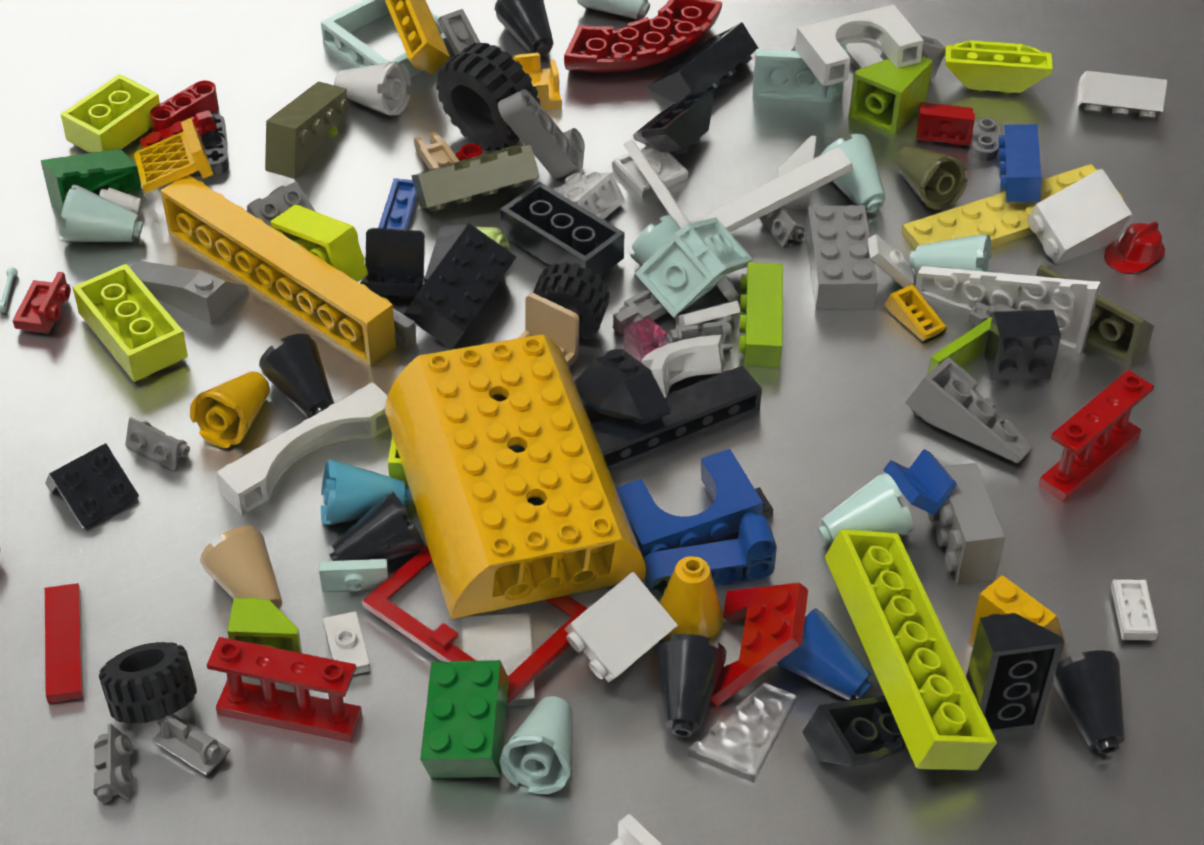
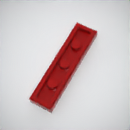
M79 583L46 587L44 591L45 692L47 703L82 699L83 662Z

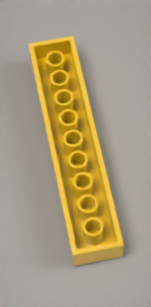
M190 175L176 180L161 190L168 232L171 236L370 367L396 348L393 304L389 300L375 294L366 285L353 280L344 271L331 266L323 258L317 257L306 250L303 245L295 243L281 231H276L265 224L262 219L254 217L245 211L243 207L232 203L221 193L215 192L202 181L196 180Z

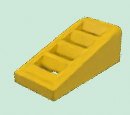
M913 284L891 293L884 305L895 318L922 341L945 332L947 329L946 325ZM922 317L924 321L919 322L917 319ZM930 324L933 328L926 331L924 327Z

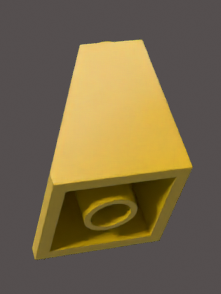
M1003 575L980 593L968 642L971 647L974 645L981 617L1016 613L1061 636L1064 641L1063 648L1065 647V640L1057 615Z

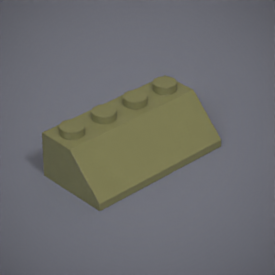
M1040 265L1037 269L1036 276L1067 279L1043 265ZM1097 295L1086 343L1130 366L1148 348L1154 325Z

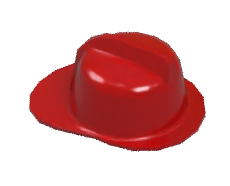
M1156 221L1150 224L1137 222L1127 227L1122 236L1109 244L1105 249L1104 259L1109 267L1120 273L1132 274L1145 270L1161 259L1165 254V247L1162 243V235L1158 230V223Z

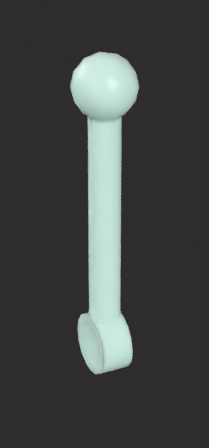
M10 267L6 271L8 278L2 300L0 301V313H7V302L13 279L18 275V271L14 267Z

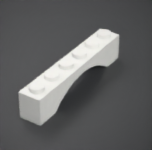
M372 382L339 402L330 405L327 409L313 417L304 420L287 432L278 435L259 448L252 450L233 463L227 464L216 472L221 495L241 515H244L269 500L272 490L281 475L306 454L336 442L353 439H372L390 428L385 413L388 395Z

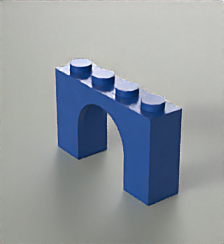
M731 449L701 458V480L714 502L707 510L697 515L676 516L663 511L654 502L642 479L616 487L643 558L656 551L701 545L713 540H721L728 535L739 532L741 522L747 517L753 515L763 516V502Z

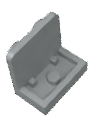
M296 181L286 187L280 186L274 189L269 196L263 199L257 198L246 206L248 213L262 219L270 227L271 220L295 204L313 211L315 209Z

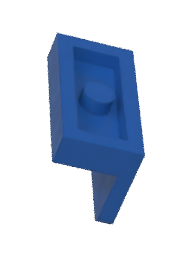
M925 449L922 450L910 468L890 460L883 469L885 473L892 477L901 493L911 505L932 515L937 513L957 486L956 481L931 452Z

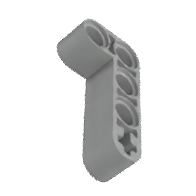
M525 89L499 101L498 109L501 117L524 144H531L534 156L555 179H560L583 167L585 143L581 133L576 128L563 133L534 97Z

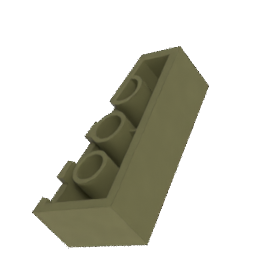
M318 81L266 120L265 171L293 179L296 178L329 136V131L336 127L347 113L349 101L346 88Z
M531 144L510 146L411 175L420 208H429L430 212L446 208L445 203L455 200L456 204L473 200L472 195L480 193L482 196L497 193L498 188L505 186L508 189L524 185V181L540 177Z

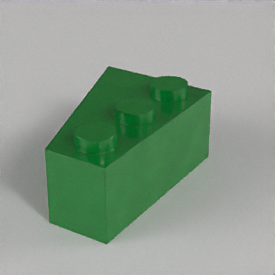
M121 149L40 160L50 203L60 214H62L69 189H72L73 184L97 195L100 194L101 189L108 190L109 187L126 194L141 188L137 165Z

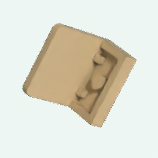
M534 293L526 296L525 331L518 338L540 334L546 335L559 346L570 368L578 360L579 316L571 310Z

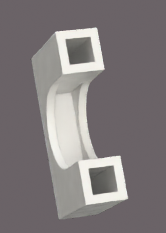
M893 4L797 27L795 50L821 84L827 86L848 80L851 58L841 47L845 44L866 43L873 45L883 51L893 65L899 68L920 63L924 40Z

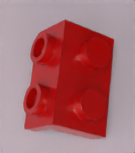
M57 272L53 282L32 281L12 320L15 329L43 333L50 332L54 322L59 320L61 308L64 302L69 300L71 288L66 282L64 272Z

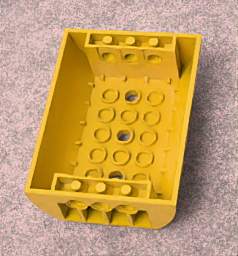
M544 334L418 355L399 374L388 393L385 413L451 619L617 585L632 572L640 580L645 579L646 567L643 556L564 354L552 339ZM520 445L525 448V451L516 453L509 449V447ZM537 497L545 503L540 506H534L527 500Z

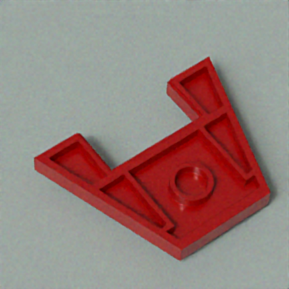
M800 582L727 591L723 618L729 623L746 617L739 660L723 667L711 698L715 705L719 706L801 645L809 590Z

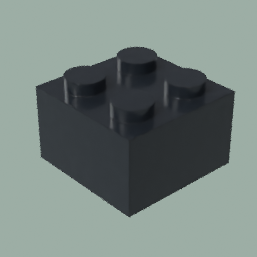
M1054 310L993 312L984 354L991 380L1051 379L1061 338Z

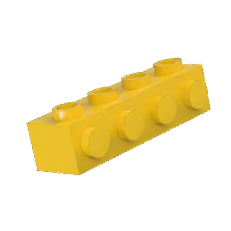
M385 0L409 61L417 70H424L433 76L439 68L445 65L450 56L426 0Z

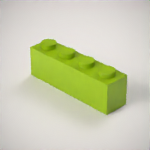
M748 262L747 274H741L740 291H746V294H741L740 311L745 312V314H740L739 332H745V335H739V353H744V366L780 368L783 325V264Z

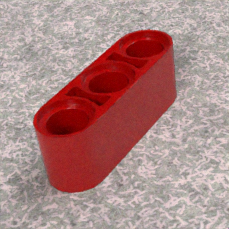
M209 80L198 81L152 108L150 118L153 132L167 128L178 121L191 118L197 113L209 110L211 114H216L219 110L215 83Z

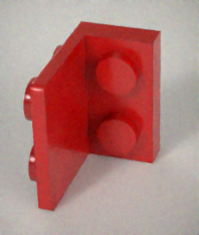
M921 102L919 105L916 139L928 142L952 143L954 145H970L975 122L973 108Z

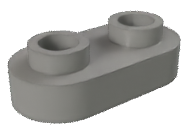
M982 118L974 122L970 152L974 158L981 161L993 160L998 155L1000 125L993 119Z

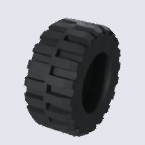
M472 43L442 66L436 83V89L439 91V101L443 103L442 108L445 114H448L451 118V123L461 130L460 133L464 137L470 138L472 143L492 151L513 146L520 140L501 117L498 109L499 101L525 89L541 106L540 99L537 98L538 91L536 86L532 85V79L529 74L524 72L523 66L518 61L515 62L512 59V55L507 51H501V48L496 45H490L489 43Z

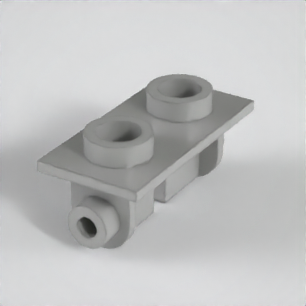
M784 206L760 217L761 221L783 248H785L789 240L800 241L805 236L804 228L791 218L790 213Z
M723 320L704 323L702 330H699L697 324L682 327L676 326L675 330H670V334H667L669 343L695 337L721 335L723 350L733 349L728 335L731 334V325L729 322L724 323Z
M132 417L129 418L125 445L173 471L176 470L177 459L188 456L190 447L187 446L186 441L165 435V432L151 426L147 421L141 422Z
M176 714L158 720L157 724L160 726L161 731L152 739L154 743L206 776L230 752V748Z
M110 723L108 724V734L100 735L94 743V767L99 771L94 772L93 793L100 802H109L112 800V796L118 794L128 802L130 801V785L133 782L130 770V754L133 752V747L129 737L126 734H122Z

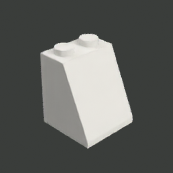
M1102 168L1037 203L1029 214L1027 221L1030 229L1042 243L1045 253L1057 265L1111 244L1130 219L1132 213Z
M632 572L572 621L565 630L568 633L566 638L570 645L577 652L583 651L591 662L588 664L593 673L601 680L605 678L609 683L678 625L637 575Z

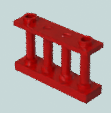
M1127 370L1051 434L1050 439L1064 447L1062 457L1058 463L1040 477L1038 486L1064 503L1139 438L1142 429L1129 422L1132 408L1153 391L1154 385Z
M223 637L218 638L206 664L207 669L224 672L227 675V682L216 704L217 715L352 742L362 716L361 706L344 703L343 697L347 694L356 670V664ZM242 676L259 679L261 686L243 682ZM275 683L293 686L295 693L276 689ZM309 690L328 693L329 699L310 696Z

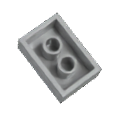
M977 463L943 466L956 481L957 486L935 515L928 513V517L931 522H935L938 545L944 547L947 570L953 572L957 584L995 580L1005 535Z

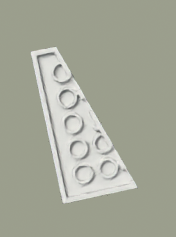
M922 266L917 274L915 288L923 298L970 314L976 302L987 306H997L1000 303L1020 311L1054 310L1061 333L1059 347L1080 355L1085 346L1101 282Z

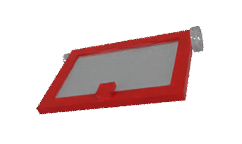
M428 545L362 600L364 608L442 662L501 660L509 678L507 705L570 646L566 638L568 633L565 628L588 609L570 596L565 595L451 619Z

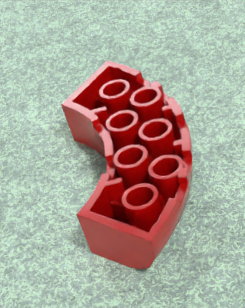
M668 0L658 10V15L654 18L649 19L646 17L627 23V27L613 30L612 26L578 25L564 54L565 69L591 73L622 72L646 68L672 59L691 48L708 33L721 12L722 2L715 0Z

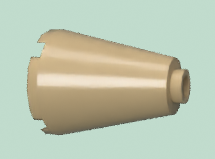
M251 525L236 527L221 534L220 538L222 541L215 547L211 543L205 547L200 557V563L204 570L233 599L251 597L269 599L280 609L283 603L266 543L259 529L256 531Z

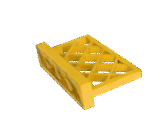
M191 118L181 122L183 132L134 153L141 185L145 193L196 171L200 172L203 179L214 175L202 140Z

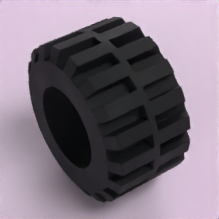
M562 262L561 265L555 263L550 268H545L533 290L534 294L569 309L579 316V342L583 341V338L590 339L593 334L598 332L610 299V292H607L608 287L606 283L601 282L602 278L598 274L594 275L588 267L582 268L577 263L569 265L568 262Z
M155 642L130 648L106 662V665L101 668L99 674L111 717L115 718V721L125 722L126 724L147 723L165 718L166 716L168 717L186 707L195 698L194 695L197 694V686L187 651L182 645H177V643Z

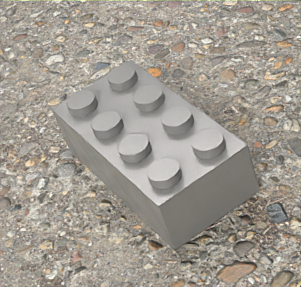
M808 206L805 234L815 309H874L878 281L875 263L870 259L868 238H870L865 206Z

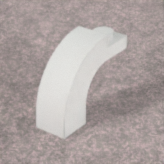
M721 335L702 336L664 345L648 353L642 359V364L652 371L664 398H666L671 385L679 380L697 375L722 373L725 365Z

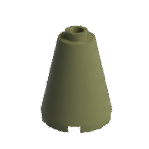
M914 146L902 148L896 156V168L921 201L929 208L941 210L940 207L946 204L951 206L962 196L968 179L965 178V170H968L967 166L959 158Z

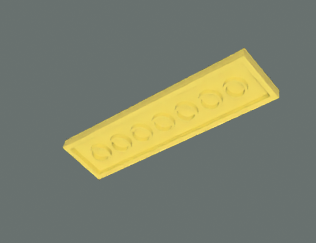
M1092 164L1042 179L1041 201L1092 174L1097 169ZM1002 192L903 224L901 233L915 250L918 245L979 234L990 235L991 248L1035 234L1030 229L1027 218L1039 202H1006V193Z

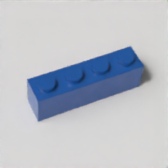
M1038 124L1004 125V135H999L1000 192L1006 193V202H1040L1041 164Z

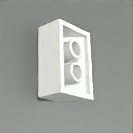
M1085 71L1079 80V106L1085 107V111L1101 112V109H1110L1114 115L1126 116L1128 112L1139 113L1138 117L1154 119L1155 115H1160L1163 112L1167 80Z

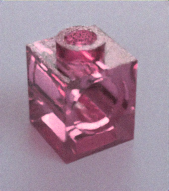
M647 316L624 328L623 349L642 363V359L648 353L666 345L667 333Z

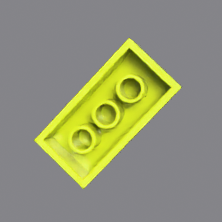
M127 263L72 287L78 313L134 382L188 357L184 331Z

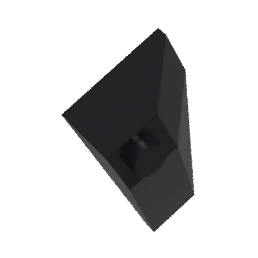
M885 695L819 705L802 731L818 760L847 766L879 762L906 745Z

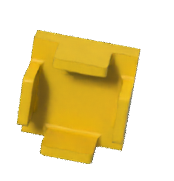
M539 53L514 55V61H518L523 66L524 72L528 73L532 79V85L536 86L538 91L537 98L540 99V104L544 111L562 109L560 76L556 61L550 60V68L541 69Z

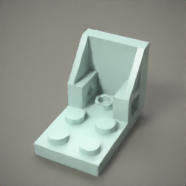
M845 44L841 47L847 53V44ZM756 49L752 99L833 102L842 97L844 81L823 86L797 51Z
M715 217L686 224L674 233L635 274L673 317H676L710 291L726 274L746 268L748 262H752L754 259Z

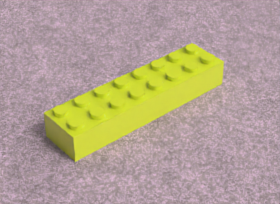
M840 529L827 551L825 559L916 769L978 770L997 742L898 533Z

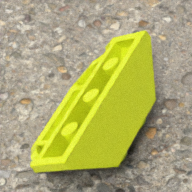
M969 40L956 43L955 45H945V66L968 89L1021 93L1052 74L1053 71L1052 53L1041 52L1037 48L1024 44Z

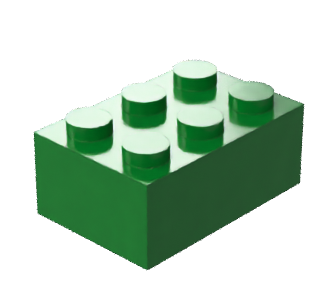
M501 660L431 662L420 761L430 778L501 777L499 762L504 745L509 678Z

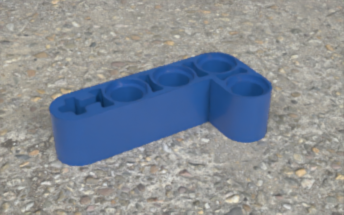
M762 515L747 517L739 526L738 539L656 551L646 555L643 559L646 567L645 580L648 590L652 595L663 596L676 564L681 559L689 556L702 558L708 563L715 587L759 581L769 577L775 569L777 545L768 519Z

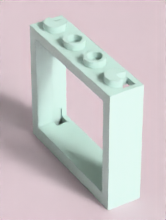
M363 0L320 22L323 44L356 68L397 62L405 65L410 78L424 71L417 70L411 64L406 52L388 61L351 34V32L390 13L385 0ZM431 12L451 57L455 53L438 23L439 16Z

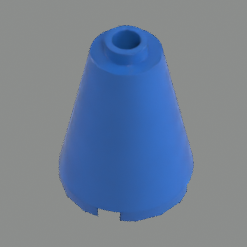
M817 608L813 609L805 617L801 645L777 662L780 667L848 701L854 697L861 699L872 686V683L868 681L871 676L869 670L824 613Z

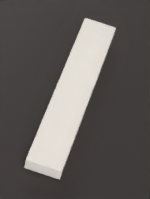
M838 146L690 223L716 217L731 233L854 170L852 163L841 147Z

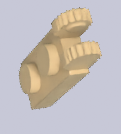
M437 132L429 134L431 145L428 146L420 136L414 138L415 148L429 170L459 161L447 142L443 141Z

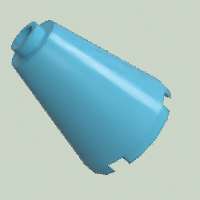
M327 460L324 466L321 487L324 504L321 505L322 524L331 525L359 520L386 494L388 495L392 492L396 494L404 507H409L410 488H405V482L340 461Z

